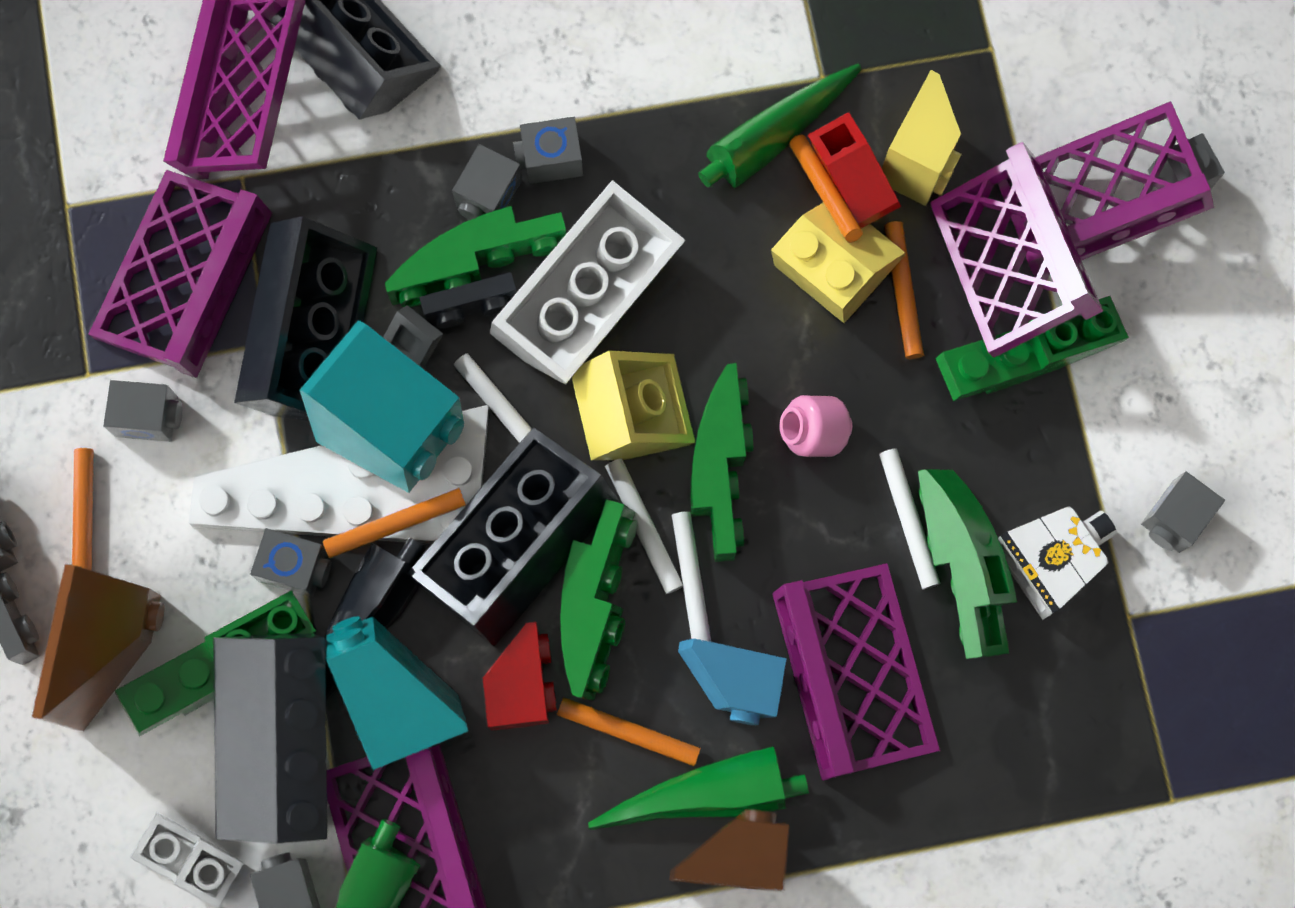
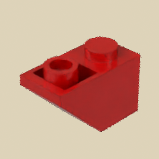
M849 112L808 134L819 160L860 228L901 207L870 145Z
M529 622L524 625L483 677L487 724L491 731L549 724L548 712L557 711L554 682L544 683L542 663L551 662L548 633L539 634L536 622Z

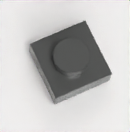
M407 305L396 312L383 338L421 368H425L443 334Z

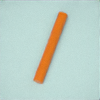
M795 136L790 141L792 151L845 240L850 243L857 241L862 236L863 231L806 136Z
M900 221L889 222L884 225L886 237L905 252V256L892 269L905 358L916 359L923 357L924 351L903 223Z
M91 448L74 449L72 565L92 570L94 450Z
M460 488L325 539L323 544L329 558L464 507L466 503Z
M563 697L557 716L691 766L695 765L701 749Z

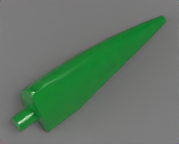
M854 64L796 91L763 110L713 144L706 154L711 164L698 173L702 183L706 187H711L724 177L735 189L765 167L848 86L861 71L860 64Z
M768 747L723 759L661 782L623 801L588 822L590 830L668 818H736L745 810L772 812L786 809L785 798L809 794L805 774L781 779L774 747Z
M382 819L374 837L370 836L362 843L340 888L336 908L399 907L411 886L415 873L420 868V864L392 847L401 828L399 825L390 820Z

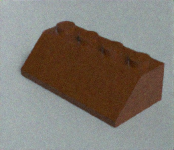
M745 810V812H742V814L736 816L735 820L724 825L670 870L669 881L764 891H783L789 825L776 824L777 813Z

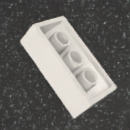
M612 180L492 321L490 334L525 363L566 385L682 246L685 239Z

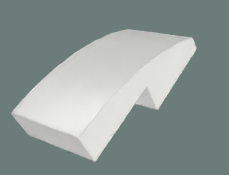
M157 812L130 855V859L173 881L174 885L216 908L219 907L244 864L216 845Z

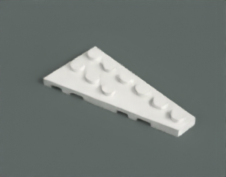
M489 405L462 411L464 428L460 437L454 444H447L437 457L436 465L429 477L423 481L419 480L410 493L321 445L194 476L188 523L192 527L258 532H264L265 528L285 534L333 537L457 488H460L467 505L483 486ZM464 507L379 540L406 542L410 537L419 543L433 544Z

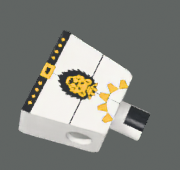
M1069 506L1010 530L998 539L1004 551L1010 573L1043 620L1058 611L1108 564L1107 557L1099 545L1115 536L1117 530L1105 512L1099 511L1082 522L1076 512Z

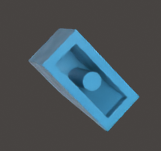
M695 638L679 643V654L714 708L731 712L730 721L758 726L760 718L777 717L786 658Z

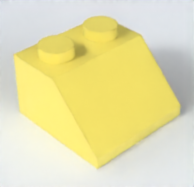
M932 70L928 74L891 143L882 166V170L894 191L924 206L927 205L933 192L942 195L962 155L954 150L961 136L940 74Z
M822 203L803 214L771 249L774 266L840 321L845 323L905 256V252L871 224L861 228L863 234L857 241L847 242L826 206Z
M607 351L583 363L572 376L591 460H617L620 458L627 460L695 443L674 354Z

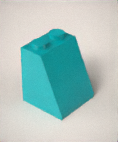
M359 320L300 389L317 443L408 493L411 492L419 480L423 481L429 477L436 465L437 457L447 444L452 445L458 440L464 428L460 398L367 324Z
M355 616L333 626L334 632L327 635V662L373 770L468 731L462 703L458 694L374 617L362 621L360 616Z

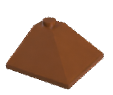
M65 564L31 718L73 730L84 731L151 644L153 632H158L161 629L165 612L164 603L160 602L161 595L150 588L76 565Z

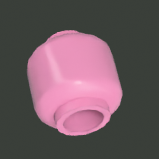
M801 395L793 399L782 413L780 433L788 448L798 456L832 457L841 453L847 445L852 433V420L845 404L837 397Z

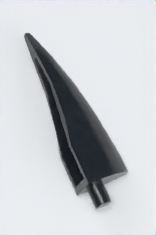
M409 537L397 557L372 543L355 571L324 636L326 700L337 687L327 662V635L334 632L332 628L337 623L355 616H360L362 621L374 617L386 629L400 617L420 586L408 574L425 549V546Z

